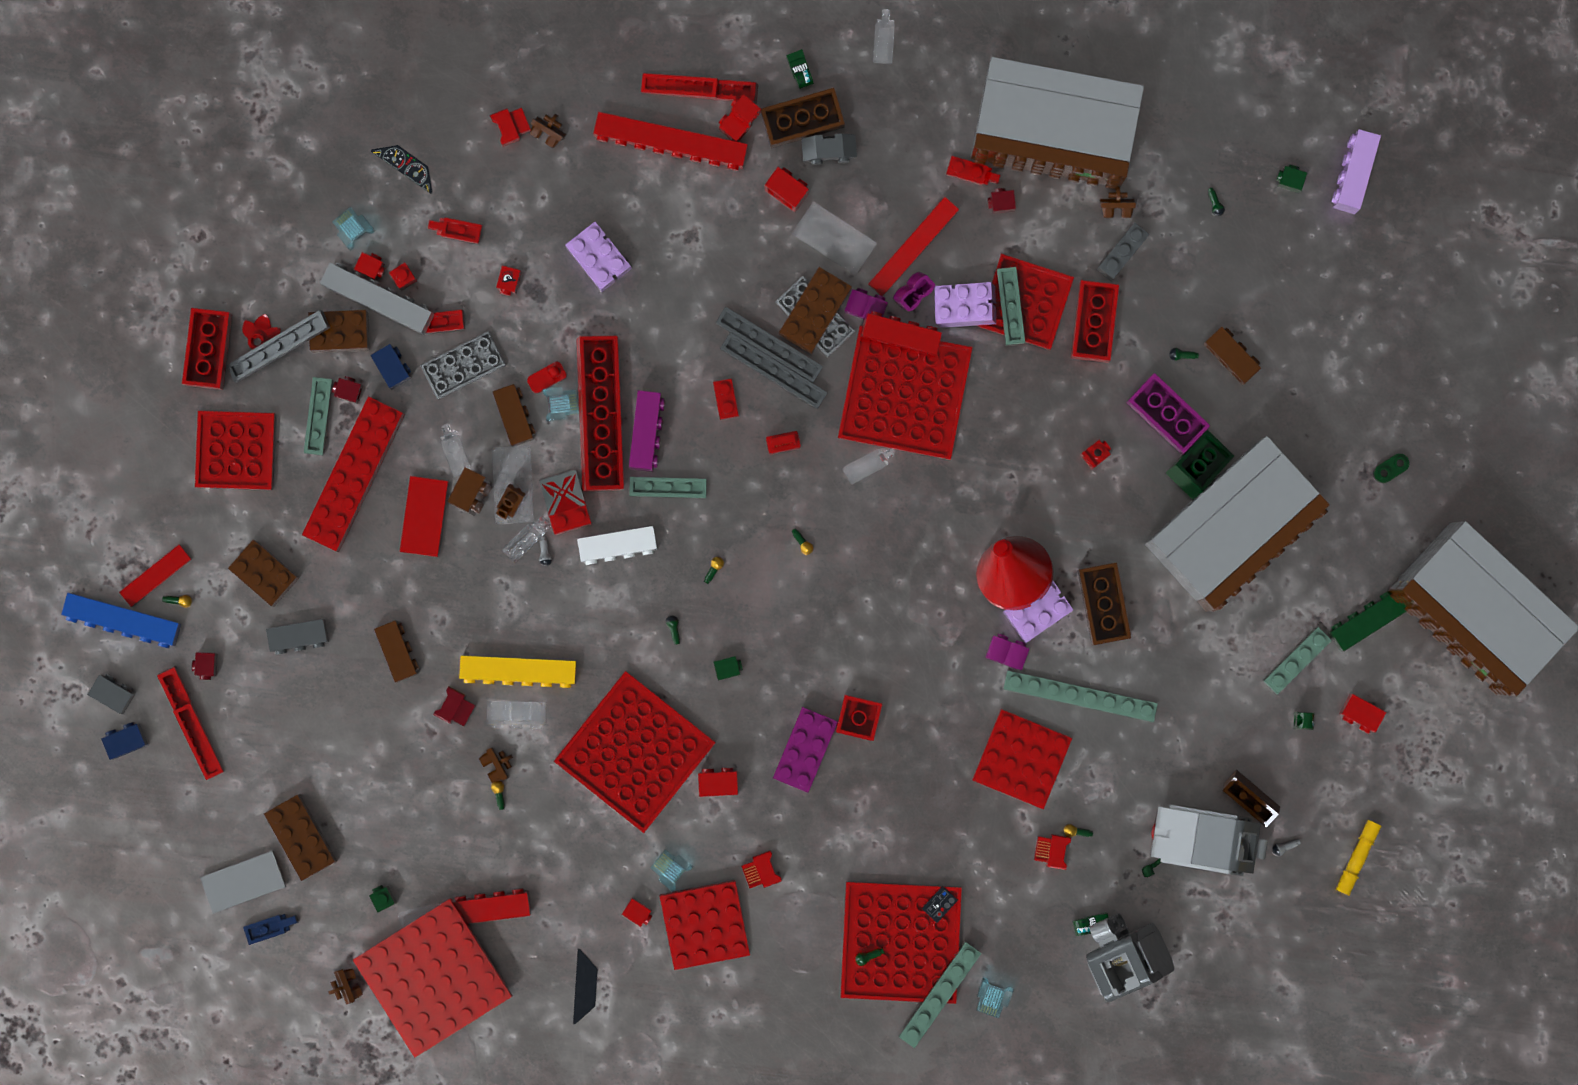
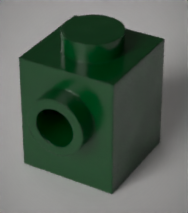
M1295 165L1285 166L1277 174L1276 181H1279L1277 187L1300 193L1303 189L1307 172L1299 170L1300 167Z
M383 885L372 889L373 894L369 895L377 913L397 904L389 886L384 888Z

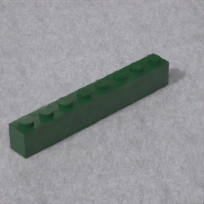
M1386 591L1379 596L1381 599L1376 603L1372 600L1364 605L1365 610L1358 613L1355 611L1347 616L1349 620L1343 624L1339 621L1331 626L1332 631L1329 634L1339 650L1344 652L1407 612L1404 609L1406 605L1400 602L1397 603L1390 597L1392 593Z

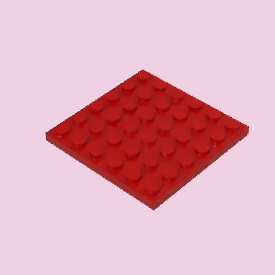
M860 325L838 438L951 460L972 347L940 341L937 355L932 356L862 338L860 335L863 326Z
M625 671L554 762L641 832L645 833L716 742Z
M846 882L840 998L923 1002L959 952L962 887H944L958 901L936 923L922 908L942 886ZM883 948L884 954L869 960L865 966H859L856 963L855 958L858 953H868ZM957 989L947 1003L956 1004Z
M451 898L353 959V962L414 1058L513 996Z

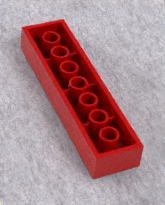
M579 336L576 339L582 492L619 491L624 489L618 336Z
M368 396L302 536L336 552L340 551L405 416L404 413Z

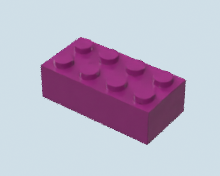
M1155 373L1126 402L1181 455L1210 427L1195 410Z
M640 390L637 392L629 468L631 470L653 472V469L658 466V455H655L656 449L660 448L661 438L657 435L658 430H662L663 424L660 411H664L665 400L662 398L661 393Z
M802 707L773 779L809 793L838 722Z

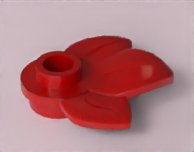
M263 314L254 323L245 320L242 332L248 338V345L253 350L260 346L255 345L256 339H261V344L280 334L281 329L278 327L271 328L268 316Z

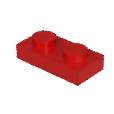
M463 310L433 313L434 317L426 333L465 329Z
M732 378L713 382L720 420L739 417Z

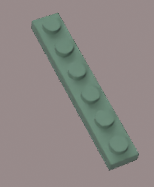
M967 942L964 943L901 1032L899 1038L913 1048L917 1046L982 954Z

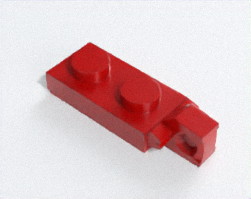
M951 156L946 173L948 176L982 186L983 184L988 185V182L998 184L1001 176L992 173V168L954 156Z
M444 217L440 218L439 222L429 220L428 229L436 230L437 235L444 238L479 244L482 225Z

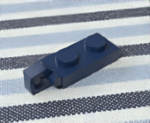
M280 914L244 926L243 929L248 944L251 945L290 931V925L299 923L297 915L286 918L285 914Z

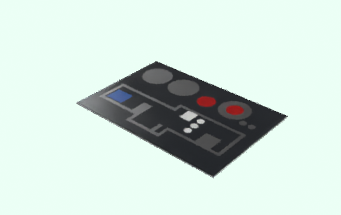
M942 886L924 905L922 910L938 923L958 900Z

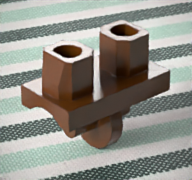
M546 114L543 119L537 116L531 122L533 126L530 135L539 139L542 133L545 132L549 135L545 143L551 148H554L560 141L565 139L567 134L559 130L562 124L557 121L559 117L557 114H554L552 118Z
M1116 187L1115 192H1108V198L1115 199H1100V207L1102 208L1104 218H1113L1114 208H1121V217L1131 218L1133 208H1136V202L1134 199H1120L1127 198L1128 193L1120 192V187Z
M510 483L497 505L498 510L496 514L503 519H506L508 516L513 518L526 494L520 488H514Z
M493 747L486 750L487 752L479 760L483 767L491 763L494 764L496 770L487 774L491 782L508 779L509 777L502 764L504 763L507 770L510 769L512 766L509 760L513 758L512 754L506 756L502 750L498 753L502 759L499 760Z
M341 969L333 972L336 980L330 982L333 989L328 991L329 995L335 993L337 1000L342 999L343 996L346 1005L355 1002V999L363 995L359 985L350 989L348 981L356 978L353 969L344 971Z

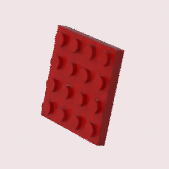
M1001 254L992 280L996 294V303H993L996 307V324L978 325V327L1004 335L997 269L1016 267L1025 342L1051 350L1074 277Z
M198 411L195 488L272 490L275 413Z
M1001 709L972 781L1044 810L1072 738Z
M735 880L659 895L674 970L750 956Z

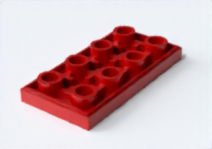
M410 476L400 552L438 557L449 481Z

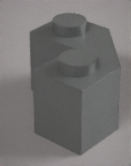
M834 134L835 136L823 137V135L802 138L803 161L811 162V165H821L823 161L830 159L838 160V163H848L850 159L857 157L856 136L854 134Z

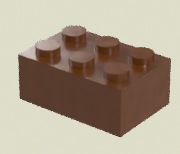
M325 311L323 313L331 328L309 340L312 353L370 350L368 311ZM308 312V317L315 312Z
M252 540L228 568L272 607L277 605L299 579L298 576L256 540Z

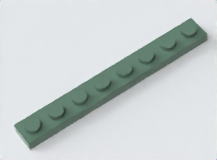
M1008 670L1003 687L1004 690L1154 722L1158 703Z

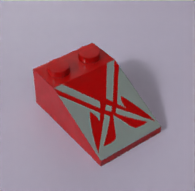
M576 470L539 480L554 535L592 525Z

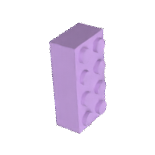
M1359 129L1349 137L1347 143L1349 152L1344 155L1342 161L1344 170L1339 173L1336 183L1339 184V188L1334 191L1331 200L1334 203V209L1356 214L1361 209L1381 135Z

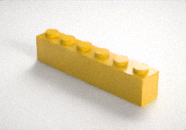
M460 656L459 679H464V683H475V680H483V684H494L495 681H502V685H514V682H521V686H533V682L541 683V687H552V683L560 684L561 688H571V684H576L577 661Z

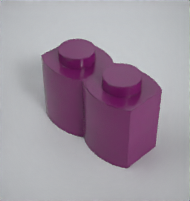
M917 272L909 278L905 286L896 291L893 299L902 309L908 312L912 311L920 304L922 298L928 296L933 291L935 283L926 274Z
M852 289L844 312L865 319L866 314H871V311L882 313L883 317L888 302L885 301L886 298L877 294L874 297L867 295L868 291L864 289Z
M1002 634L992 636L985 658L1021 671L1030 649L1026 647L1027 644L1018 640L1015 643L1008 641L1009 637Z

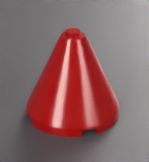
M1023 536L1007 537L993 543L981 556L976 572L977 583L982 594L991 604L1005 610L1025 609L1030 607L1039 598L1042 599L1048 592L1054 575L1053 564L1046 549L1037 541Z

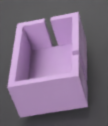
M596 222L592 223L565 245L601 292L615 282L612 277L613 275L620 279L632 269Z
M993 283L957 284L955 288L952 285L935 286L936 325L940 328L996 324V307L993 305V303H996V294Z
M1053 580L1046 595L1042 599L1039 598L1033 602L1030 607L1021 610L1003 611L1024 643H1027L1073 611L1064 596L1059 597L1061 591Z

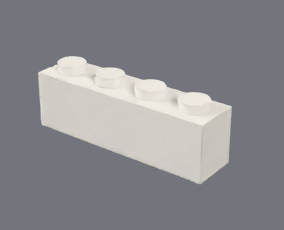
M653 526L577 539L581 562H585L586 565L597 564L599 559H604L605 562L614 561L617 556H623L624 559L635 557V553L640 552L643 555L654 554V550H658Z

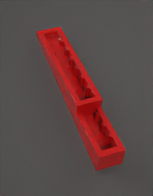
M643 73L641 93L734 101L737 96L741 98L744 94L757 104L759 85L756 82L719 80L718 78Z
M944 197L868 285L880 296H884L957 214L959 209Z
M174 666L159 673L157 677L205 779L208 780L223 773L224 770L177 667Z

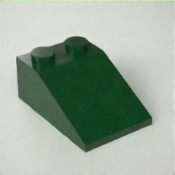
M1207 429L1169 468L1166 474L1187 495L1194 499L1208 487L1234 455Z

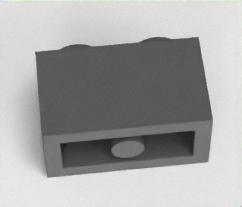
M105 674V676L99 675L87 695L117 713L124 714L135 696L131 692L132 688L123 683L120 686L115 683L116 679L108 674Z

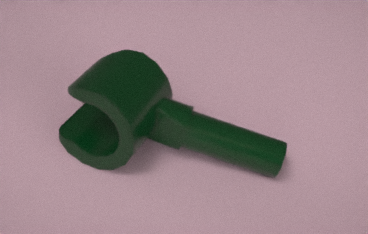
M1161 858L1142 868L1144 877H1150L1155 874L1153 868L1162 863L1160 862Z

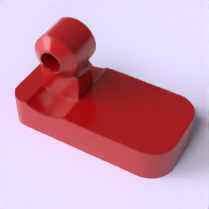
M556 361L530 375L527 382L531 390L538 394L566 379L567 374L561 363Z

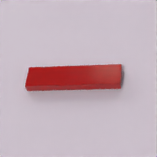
M179 544L119 593L129 606L133 607L192 559Z

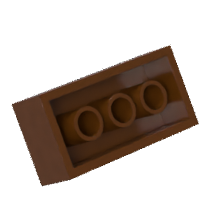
M834 88L761 108V115L771 149L800 141L802 138L845 128Z
M819 267L779 331V335L812 354L850 293L852 286Z
M464 467L447 502L473 516L476 513L480 514L484 506L482 501L485 496H489L493 488L491 486L492 482L486 477Z
M1117 563L1077 570L1091 645L1130 639V628Z
M300 794L264 813L301 881L337 862L335 855Z

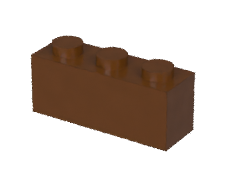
M1221 327L1203 345L1243 386L1261 369L1259 366L1261 363L1255 356H1249L1246 352L1247 348L1240 341L1237 343L1232 338L1234 334L1228 328L1224 329Z
M515 384L492 391L511 446L514 447L534 440L533 435L536 432L533 424L528 423L527 417L530 415L527 406H522L520 399L523 398L520 387L516 388Z
M395 620L375 628L374 631L395 683L418 675L417 670L420 668L416 658L412 659L410 652L413 650L409 641L405 642L403 637L405 630L402 623L398 624V621Z
M1238 770L1224 783L1222 791L1265 827L1279 815L1280 806Z

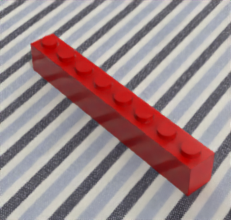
M598 112L593 133L594 137H597V140L608 143V140L616 141V145L624 147L630 144L634 145L635 149L645 151L646 148L653 149V153L664 155V152L671 153L672 157L679 159L685 156L689 157L690 161L701 163V160L708 161L711 166L720 167V164L728 166L727 169L738 171L739 168L743 169L748 144L603 112Z

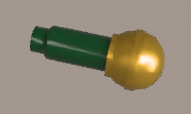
M796 528L793 529L791 532L799 543L801 552L805 555L811 554L813 552V545L806 541Z
M714 557L711 560V568L705 576V583L709 584L717 571L724 566V560L721 557Z
M188 595L180 597L163 596L162 602L179 604L183 608H188L192 603V599Z
M501 781L493 782L491 789L495 794L499 810L505 809L503 798L504 784Z
M1067 824L1064 827V834L1067 837L1076 835L1083 837L1093 836V831L1077 828L1072 824Z

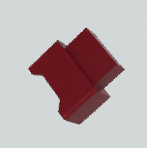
M448 686L446 690L447 698L441 709L436 710L433 715L449 724H452L454 721L465 727L476 705L465 700L467 695Z

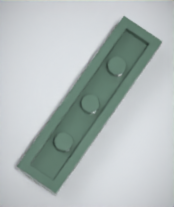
M1016 267L997 269L1006 346L1025 344Z
M313 377L304 445L305 454L324 455L332 379Z
M630 477L629 496L706 498L707 479Z
M1317 627L1264 682L1278 695L1332 640Z

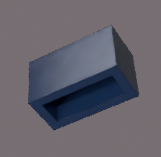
M389 344L370 355L391 390L411 379L409 374L412 372L407 363L403 364L399 357L402 355L397 346L393 348Z
M134 722L123 725V730L118 732L116 729L106 732V737L101 738L109 760H114L148 746L141 725H134Z

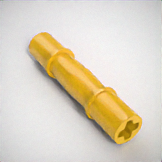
M1367 820L1360 837H1358L1359 841L1351 854L1347 867L1342 871L1343 874L1335 890L1350 896L1357 879H1359L1358 874L1367 859L1371 846H1374V842L1382 827L1381 825Z

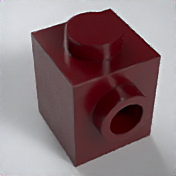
M1006 188L994 189V192H991L990 197L987 198L988 209H992V214L1015 212L1014 190L1006 191Z
M345 376L344 379L339 378L338 382H334L332 392L335 398L358 404L363 385L355 383L356 379Z
M196 652L195 660H192V671L194 675L200 676L199 680H211V676H217L218 654Z

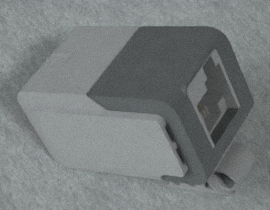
M1169 805V808L1158 807L1156 823L1151 831L1153 843L1150 857L1161 858L1160 862L1243 876L1244 873H1254L1256 858L1265 859L1268 840L1259 839L1261 823L1252 822V818Z
M1117 913L1090 927L1092 937L1099 943L1100 947L1086 955L1088 967L1101 995L1108 1003L1151 985L1174 971L1172 957L1160 931L1154 923L1129 932L1120 913Z

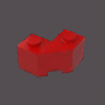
M744 94L741 98L737 96L731 103V113L728 116L725 114L719 121V130L729 139L736 142L742 139L751 128V123L761 113V108Z

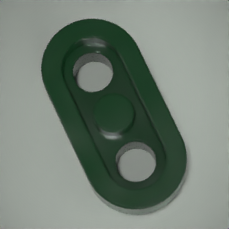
M1396 454L1374 469V479L1379 483H1387L1409 468L1410 462L1408 457L1404 454ZM1398 460L1403 461L1402 467L1397 465ZM1382 470L1387 472L1386 477L1381 476Z

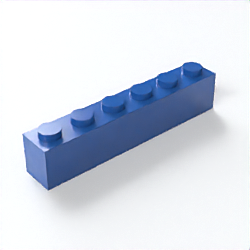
M67 593L61 615L66 616L67 621L77 623V620L85 621V626L95 628L96 625L103 626V631L114 633V630L121 631L122 636L129 638L136 635L140 637V641L151 643V640L159 642L158 646L169 648L170 645H176L181 624L71 593Z

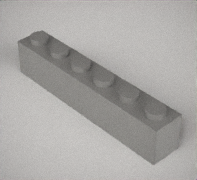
M338 262L336 265L329 264L320 282L321 285L425 335L434 317V314L431 312L432 308L422 303L418 306L414 304V299L406 295L402 298L396 295L397 291L389 287L385 290L380 287L381 284L373 279L367 281L363 279L364 275L356 271L350 273L346 271V266Z

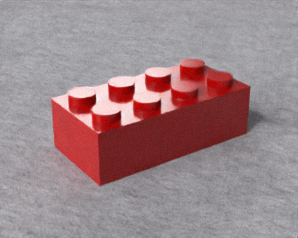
M1080 281L1071 359L1110 362L1119 291L1118 284Z
M191 308L182 378L183 385L217 390L224 389L233 314L224 311Z

